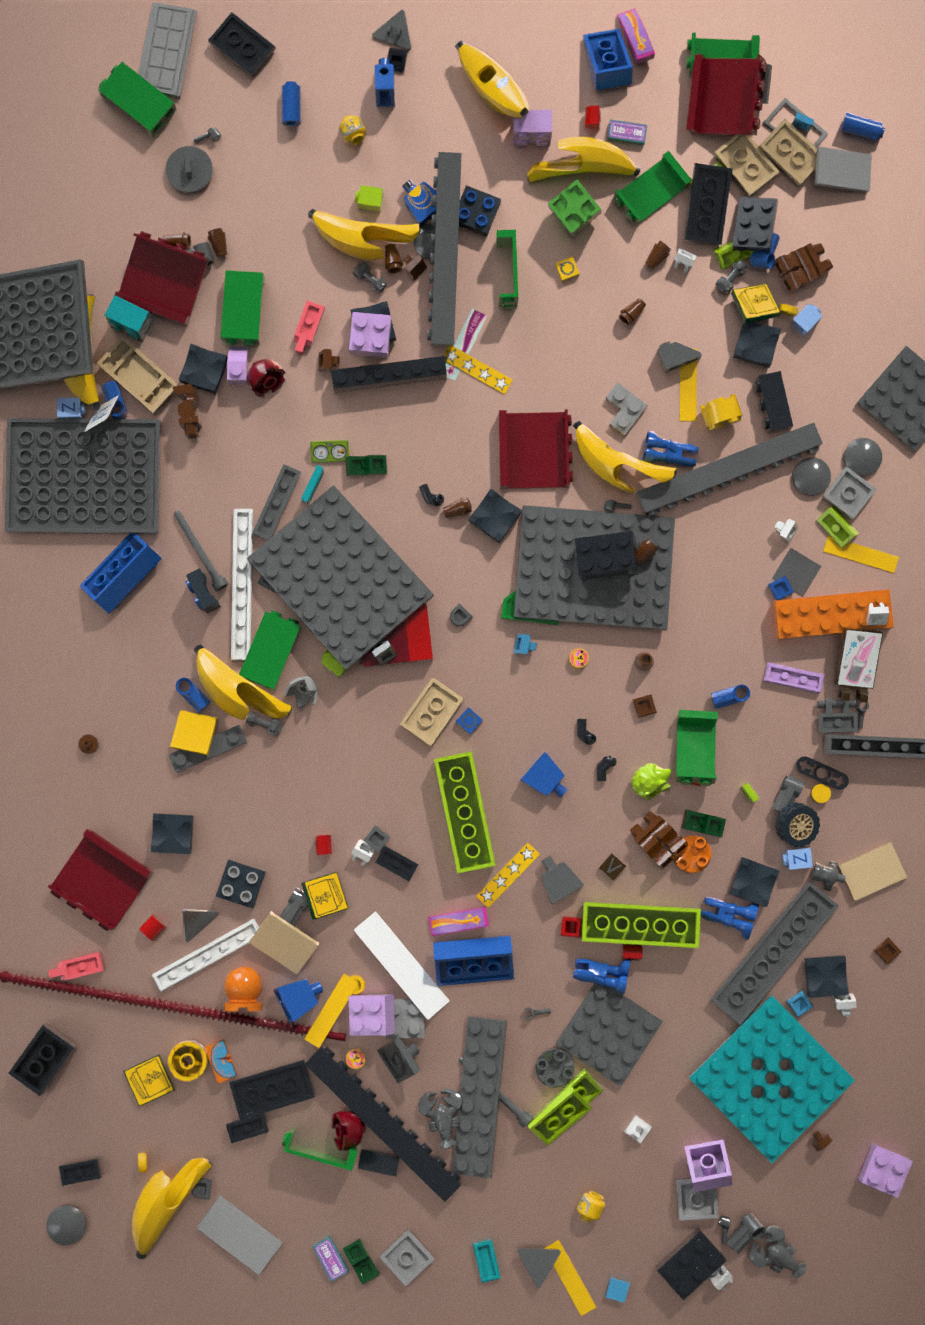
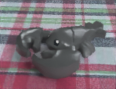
M444 1089L441 1091V1094H448L449 1098L443 1096L442 1099L451 1107L448 1108L444 1104H439L432 1111L431 1109L436 1104L437 1098H434L433 1101L429 1099L437 1094L436 1092L424 1094L418 1104L419 1112L423 1116L433 1119V1122L428 1121L427 1124L431 1132L438 1130L443 1140L439 1144L440 1148L450 1149L456 1145V1141L451 1139L452 1127L457 1128L460 1126V1117L456 1116L453 1118V1115L462 1107V1096L453 1089Z
M774 1225L765 1227L766 1231L760 1239L770 1235L764 1242L777 1241V1244L768 1247V1257L765 1258L763 1246L761 1245L760 1251L757 1252L758 1242L755 1241L749 1250L751 1263L757 1267H766L774 1263L770 1269L777 1273L786 1268L794 1271L795 1278L803 1276L806 1272V1264L804 1262L798 1264L792 1255L795 1253L796 1248L790 1242L787 1243L785 1248L786 1237L784 1230Z

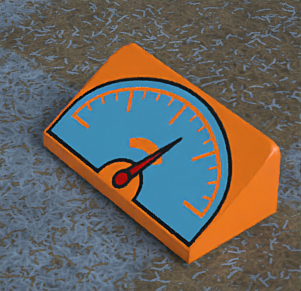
M224 1039L205 1046L218 1084L238 1076Z

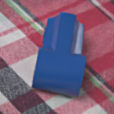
M773 232L771 252H752L750 263L753 268H773L775 263L774 253L780 239L778 234Z
M117 381L105 383L101 388L106 402L119 395L110 415L113 419H125L128 412ZM115 408H122V411L119 414L113 413Z
M184 677L176 682L177 692L198 713L211 702L190 679ZM183 681H187L190 684V689L187 692L180 690V684Z
M741 684L711 693L715 709L746 701L750 697V689L746 685ZM738 688L745 689V698L740 699L736 696Z

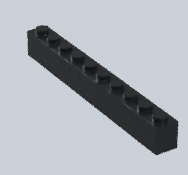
M321 1046L305 1065L446 1202L461 1186L459 1181L461 1177L454 1170L450 1172L445 1167L447 1163L440 1156L436 1158L431 1153L433 1151L427 1143L422 1144L417 1139L419 1136L412 1129L408 1131L403 1126L405 1122L398 1115L394 1117L389 1112L391 1108L384 1101L380 1103L375 1098L377 1094L371 1088L366 1089L362 1085L363 1081L356 1074L351 1075L347 1071L349 1067L342 1060L338 1062L333 1057L335 1053L328 1046L326 1048Z

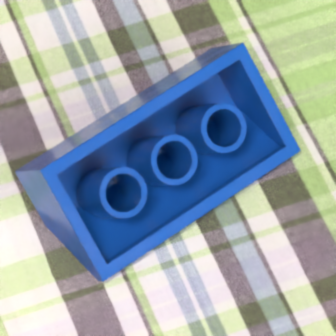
M129 533L79 586L109 614L144 579L148 572L156 567L162 558L135 533Z
M511 936L433 943L437 986L514 979Z

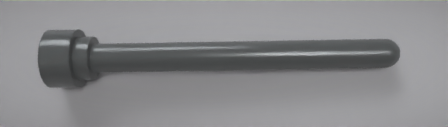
M176 510L174 516L212 577L214 590L218 592L229 585L225 577L218 574L181 511Z
M464 1057L459 1058V1063L462 1066ZM500 1091V1101L517 1116L518 1123L524 1128L534 1116L529 1111H522Z

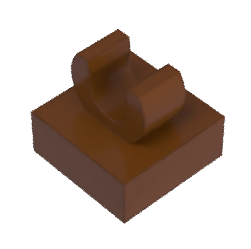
M418 254L414 258L407 255L403 260L406 263V272L414 281L427 268L423 258Z
M323 349L319 352L318 371L326 372L331 369V366L336 367L339 365L340 357L332 356V349Z

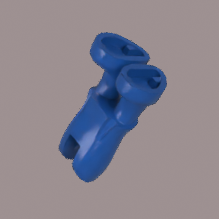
M648 430L645 440V447L648 448L643 453L642 461L651 464L654 461L665 462V464L673 463L685 467H696L697 460L682 456L683 452L698 454L699 448L697 446L674 442L671 439L665 440L658 437L655 432ZM649 448H663L665 449V452H660Z
M713 897L704 898L703 903L712 907L715 906L716 911L713 914L712 912L701 910L702 918L723 924L728 928H735L741 932L742 938L749 940L754 923L735 919L734 916L738 915L755 921L759 905L751 904L749 907L737 906L736 903H727Z
M576 959L575 967L577 969L573 972V978L582 982L596 983L602 987L607 986L615 989L620 994H625L631 960L624 959L619 966L607 965V963H599L588 959ZM607 975L615 976L618 978H610L607 977Z

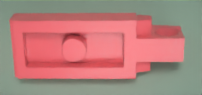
M306 301L294 334V342H297L295 353L303 355L306 346L310 347L311 343H313L325 306Z
M97 952L57 963L58 968L48 970L50 978L60 976L61 980H69L104 971L101 954Z

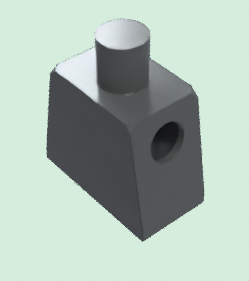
M551 855L541 861L546 872L541 874L540 877L551 904L558 902L584 886L564 861L556 865Z

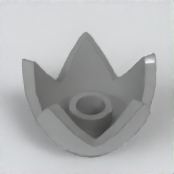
M308 676L298 677L289 682L283 697L295 695L298 709L303 708L310 701L315 706L318 697L317 686L314 680Z

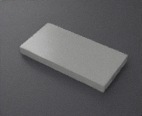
M221 1195L196 1227L258 1275L283 1243Z

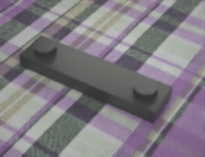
M283 464L252 534L267 541L273 536L298 482L301 471Z
M237 725L213 736L208 756L179 750L169 754V758L175 772L178 773L247 743L241 726Z

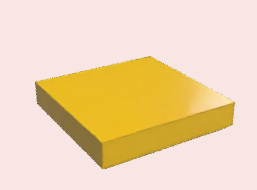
M180 710L170 747L208 756L218 719Z

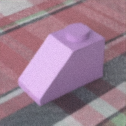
M229 347L227 381L229 385H248V347Z

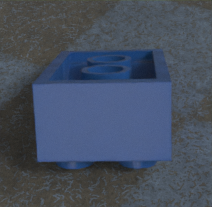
M620 28L584 34L583 40L595 90L632 84L633 66Z

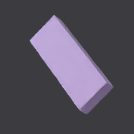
M769 662L767 663L764 682L819 694L821 693L824 674Z

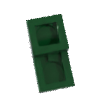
M386 455L345 457L346 476L387 474Z
M685 810L681 828L722 838L726 819Z
M360 1239L343 1248L362 1285L380 1276Z

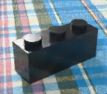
M781 371L759 375L756 382H754L756 393L760 395L758 404L760 411H763L765 417L762 419L764 429L768 430V434L791 430L793 422Z

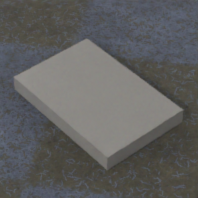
M819 146L816 154L815 185L868 193L870 191L872 154Z

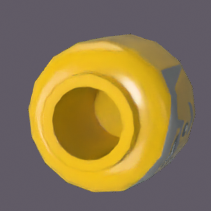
M348 115L342 119L339 125L340 133L345 142L356 145L365 139L367 131L360 117Z
M593 1191L582 1195L577 1206V1211L581 1215L580 1218L582 1220L591 1222V1220L597 1221L600 1219L606 1206L603 1196Z

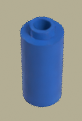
M288 81L282 85V124L285 126H298L301 124V86L294 81Z
M846 112L841 131L877 141L878 138L883 137L885 127H882V122Z

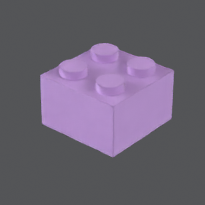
M529 110L526 116L519 119L513 118V144L518 146H528L529 144L546 146L551 144L552 110Z
M353 312L349 345L350 355L388 358L391 315Z
M394 994L349 996L350 1036L395 1034Z
M724 1140L685 1147L694 1192L732 1185V1175Z
M872 1143L858 1180L861 1183L898 1198L913 1161Z

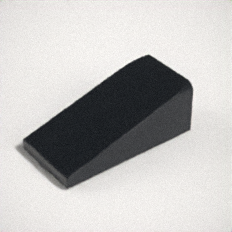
M361 1149L358 1169L396 1176L399 1157L394 1154Z

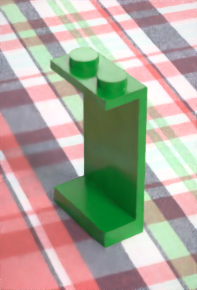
M692 33L691 39H687V51H690V57H687L686 69H689V76L693 74L695 54H702L706 58L757 59L760 48V35H752L751 40L696 38V33Z
M122 61L119 65L113 67L111 75L99 85L98 91L101 97H107L145 127L147 133L152 137L177 109L171 99Z
M667 151L659 162L620 191L619 189L615 190L614 201L619 208L623 207L626 211L625 215L630 222L634 221L638 225L690 186L692 179L670 151Z
M516 229L497 230L496 248L512 247L513 293L499 294V307L513 309L514 306H518L519 297Z
M225 270L220 336L225 344L236 345V342L244 343L245 346L260 344L259 330L262 290L265 283L264 273Z
M271 610L270 613L266 611L264 613L239 675L276 691L280 675L298 632L301 631L302 627L298 625L299 621L290 617L288 620L281 618L282 614Z
M679 710L677 715L676 782H681L683 785L700 783L702 786L715 784L717 775H715V744L718 712Z
M291 1128L290 1132L286 1131L282 1146H285L284 1152L346 1170H353L359 1149L358 1146L350 1148L346 1160L293 1145L291 1143L295 1128Z

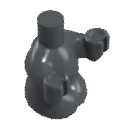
M831 861L829 867L816 862L812 881L824 882V890L831 891L832 885L836 882L844 883L846 876L838 873V862Z

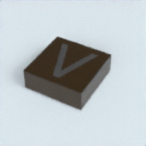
M611 853L599 868L614 881L626 865Z

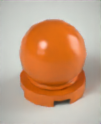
M245 966L231 970L224 984L225 994L229 998L228 1002H224V1011H238V1007H248V1011H262L263 1003L258 1002L257 999L262 993L263 984L256 970Z

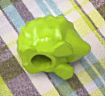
M654 763L646 764L633 775L631 781L633 791L637 796L647 801L653 799L661 792L668 791L671 788L670 784L667 783L671 770L669 768H660Z

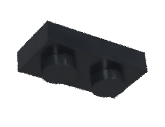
M384 846L375 862L407 881H410L419 865Z
M264 1113L226 1124L231 1143L269 1132Z
M99 1158L59 1166L62 1186L102 1178Z

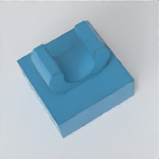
M517 634L513 653L525 655L528 653V650L536 651L537 643L530 642L531 635Z

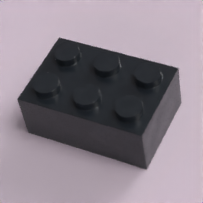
M633 531L575 538L578 575L581 580L639 573L636 538Z
M46 1023L41 1026L8 1074L38 1096H41L46 1092L78 1045Z
M698 1227L659 1262L655 1268L684 1301L727 1260Z

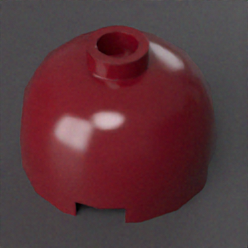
M272 359L258 360L252 364L248 371V385L255 395L264 397V393L270 390L274 393L285 382L283 376L286 372Z
M339 1111L332 1115L331 1127L332 1129L335 1128L337 1138L333 1139L338 1150L347 1151L358 1146L362 1141L363 1133L366 1132L365 1123L355 1113L350 1111Z

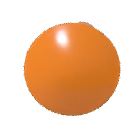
M684 837L689 846L677 857L673 855L675 864L679 869L687 873H697L704 870L712 857L710 845L703 837Z

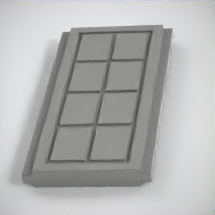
M152 3L139 75L164 95L180 98L197 10L162 3Z

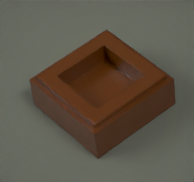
M652 694L633 699L638 718L657 713Z
M889 937L874 949L875 953L886 965L902 952Z

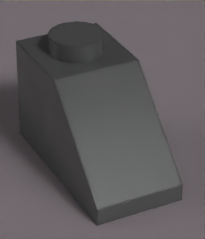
M670 341L659 345L660 348L656 352L664 373L698 361L702 356L701 352L677 342L670 343Z

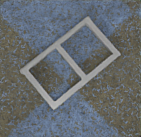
M784 98L769 117L763 121V124L773 131L775 127L769 122L784 104L795 113L805 114ZM813 122L812 127L822 134L813 144L817 147L828 133Z

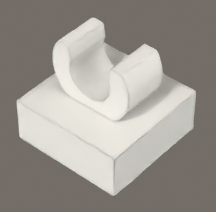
M679 248L674 259L676 260L674 268L677 269L678 265L682 263L685 265L683 272L686 273L689 266L692 267L696 255Z
M788 519L786 524L778 521L775 528L777 529L776 531L780 532L781 539L786 543H790L798 526L795 521Z
M870 603L866 619L867 625H887L888 607H884L883 603H880L879 607H873V603Z
M360 839L351 853L353 854L352 860L354 861L356 857L362 859L361 865L363 866L366 862L370 861L376 850Z
M853 993L833 996V1002L837 1010L840 1009V1012H842V1017L850 1016V1009L856 1008V999Z
M635 1115L624 1132L641 1143L652 1127Z
M722 1265L709 1277V1280L718 1290H725L724 1285L726 1283H733V1276Z

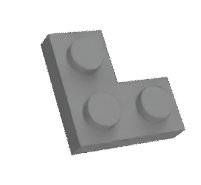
M619 383L613 387L606 397V400L620 409L611 421L610 426L625 436L648 405Z

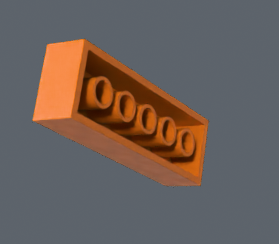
M890 589L776 600L772 603L776 641L843 634L844 627L874 631L894 628ZM870 603H873V607H879L880 603H883L884 607H888L887 625H867L866 619Z

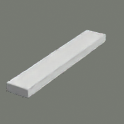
M255 918L152 974L160 992L249 944L250 939L259 928Z

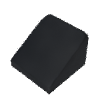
M397 48L389 49L388 59L390 64L394 65V70L405 72L409 51Z

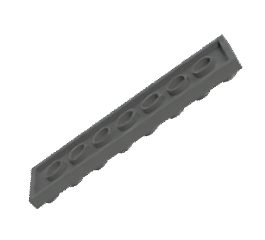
M808 881L710 1000L741 1025L839 905Z
M468 1016L460 1090L463 1103L458 1111L460 1126L456 1130L453 1170L457 1174L492 1178L507 1020Z

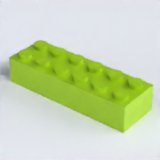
M472 751L434 759L457 874L496 866Z
M583 902L581 941L699 948L701 909Z

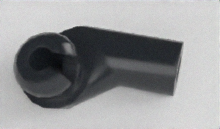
M428 484L419 486L425 503L433 506L442 505L444 502L442 494L431 493Z
M577 719L578 738L588 745L595 743L596 735L586 729L587 719Z
M605 756L598 762L597 781H606V771L617 763L614 756Z

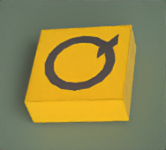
M573 256L555 263L562 282L580 274Z

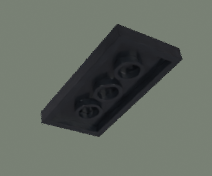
M700 163L694 164L683 240L722 245L732 168Z
M305 1059L229 1082L240 1120L315 1098Z

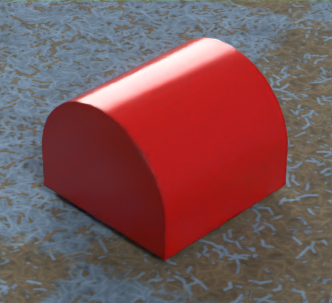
M599 105L587 106L585 108V128L599 130L601 123Z
M331 835L316 836V854H332Z
M152 914L139 930L148 939L154 941L167 927Z
M562 916L561 936L581 938L582 918Z
M622 944V960L640 961L642 959V945Z

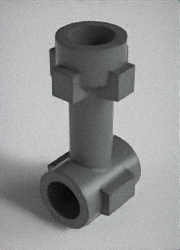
M741 260L733 263L732 267L734 269L726 278L721 276L716 282L717 289L722 293L729 294L734 287L732 282L739 274L743 275L746 272L747 266Z
M366 262L358 263L354 268L353 275L359 280H362L364 277L374 285L373 290L381 293L387 286L385 279L382 277L378 279L369 272L371 268Z
M249 712L245 722L251 727H254L256 724L267 728V733L278 736L283 727L281 726L282 721L273 718L271 721L259 718L258 713Z

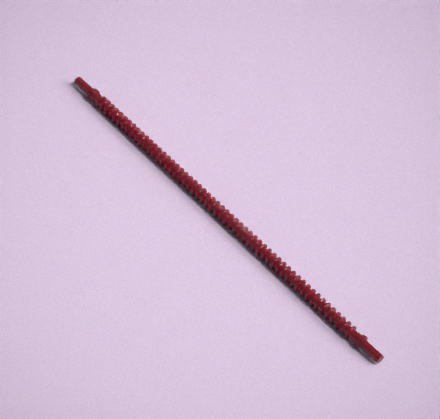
M8 971L0 972L2 983L13 982V985L16 983L19 986L24 984V987L27 985L30 988L35 986L36 989L40 987L41 990L46 988L47 991L51 989L52 992L57 990L58 993L62 991L63 994L65 992H68L69 995L74 993V996L76 994H79L80 997L85 995L86 998L90 996L91 999L96 997L97 1000L99 998L102 1001L107 999L108 1002L112 1000L113 1003L118 1001L119 1004L123 1002L124 1005L129 1003V1005L146 1006V1008H157V1010H168V1012L172 1010L173 1013L178 1011L179 1014L183 1012L184 1015H187L189 1013L190 1016L194 1014L198 1017L200 1015L201 1018L205 1016L209 1019L211 1017L212 1020L217 1018L218 1021L220 1019L223 1022L228 1020L229 1023L233 1021L234 1024H237L239 1022L240 1025L244 1023L245 1026H248L250 1024L251 1027L256 1025L257 1028L259 1026L262 1029L267 1027L268 1030L270 1028L273 1031L278 1029L279 1032L284 1030V1033L287 1031L290 1034L295 1032V1035L300 1033L301 1036L303 1034L307 1035L311 1029L310 1025L305 1027V1024L302 1026L299 1023L294 1025V1022L288 1024V1021L283 1023V1020L277 1022V1019L275 1021H272L271 1018L266 1020V1017L264 1019H261L260 1016L255 1018V1015L252 1017L249 1014L244 1016V1013L241 1015L238 1012L233 1014V1011L230 1013L227 1011L222 1012L221 1009L216 1011V1008L214 1010H211L210 1007L205 1009V1006L203 1008H200L199 1005L194 1007V1004L192 1006H189L188 1003L183 1005V1002L181 1004H178L177 1001L172 1003V1000L167 1002L166 999L161 1001L160 998L158 1000L155 997L150 999L149 996L145 998L144 995L139 997L138 994L134 996L133 993L128 995L127 992L125 994L122 992L117 993L116 990L111 992V990H100V988H89V986H78V984L74 986L73 983L68 985L65 982L63 984L62 981H59V983L56 980L52 982L50 979L46 981L45 978L40 980L37 977L35 979L34 976L29 978L26 975L24 977L23 974L18 976L17 973L11 974ZM329 1031L326 1038L345 1041L346 1034Z

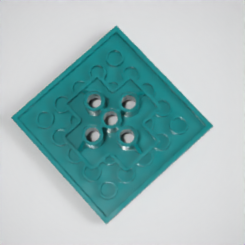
M772 995L688 1077L771 1163L855 1081ZM755 1059L761 1060V1066L758 1069H753L752 1062ZM783 1059L789 1061V1066L786 1069L780 1068V1062ZM769 1073H774L775 1080L772 1083L766 1082V1076ZM755 1087L761 1088V1094L758 1097L752 1095V1090ZM783 1087L789 1089V1094L786 1097L780 1096V1090Z

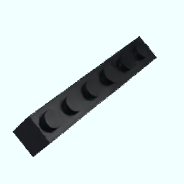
M445 356L331 370L334 393L447 379Z

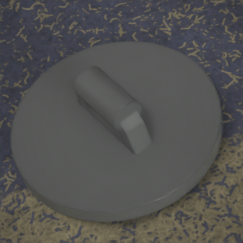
M185 146L175 150L169 156L166 163L168 181L175 189L184 193H195L202 190L208 185L213 175L211 159L206 152L194 146Z

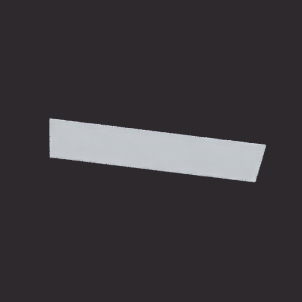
M376 911L354 929L356 934L428 1020L449 1002L445 994Z

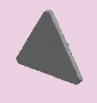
M400 10L372 34V37L410 50L411 42L405 11Z
M184 909L182 915L185 941L189 942L218 916V912Z
M519 1248L517 1250L537 1288H540L561 1251L559 1249Z

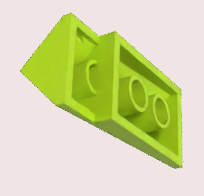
M584 1067L528 1123L529 1129L545 1144L550 1145L592 1109L589 1103L604 1090Z

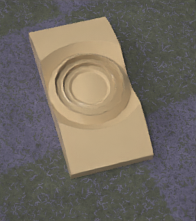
M123 336L97 362L109 376L153 414L174 392L172 387L179 386Z

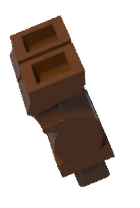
M810 243L795 251H791L788 255L784 254L776 258L774 265L780 277L783 278L782 281L789 295L796 292L801 285L808 286L822 279L833 268L829 259L820 262L818 256L825 253L822 243L815 245Z
M192 384L172 387L178 398L185 400L177 407L178 414L181 417L179 425L185 430V435L188 439L199 437L198 427H202V423L195 409L198 407V394Z
M650 811L643 818L648 826L643 830L636 824L630 831L636 843L650 859L655 861L662 871L674 860L673 855L677 857L689 845L683 837H678L677 832L660 815L657 817ZM661 843L667 846L670 852L668 850L665 851Z

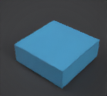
M797 112L792 124L805 131H810L814 119Z
M803 990L786 1001L796 1017H800L814 1007Z
M610 1277L605 1297L625 1303L630 1283Z

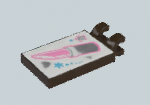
M844 627L835 677V684L840 685L837 697L841 698V700L849 701L851 689L857 690L856 699H859L860 702L868 703V688H874L883 632Z

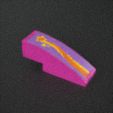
M632 9L617 14L636 65L654 59L655 52L637 11Z
M486 907L428 917L432 936L489 926Z

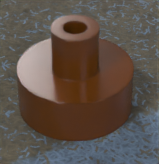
M87 734L80 738L78 745L82 752L92 754L97 751L99 742L95 736Z
M819 1131L812 1134L815 1139L812 1146L817 1152L832 1142L828 1134L822 1136Z

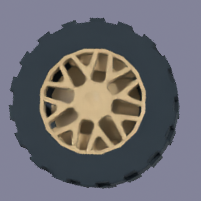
M798 802L790 803L782 808V811L778 814L775 826L776 833L781 840L791 846L805 847V845H809L815 840L816 835L819 833L820 818L817 816V812L807 805L799 804Z

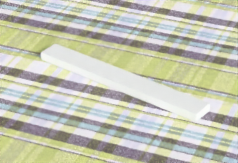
M234 509L231 661H245L251 647L252 565L248 562L247 557L253 553V509Z

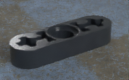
M804 756L798 758L795 762L797 772L831 788L842 790L849 784L846 774L814 759ZM806 760L808 766L813 767L814 764H816L817 766L813 769L811 775L809 773L812 770L808 768L802 770V766L799 765V763L804 762ZM819 768H824L827 771V776L824 779H820L817 776ZM831 771L834 772L832 776L835 778L842 776L844 784L837 786V782L832 779L830 783L827 782L831 777Z

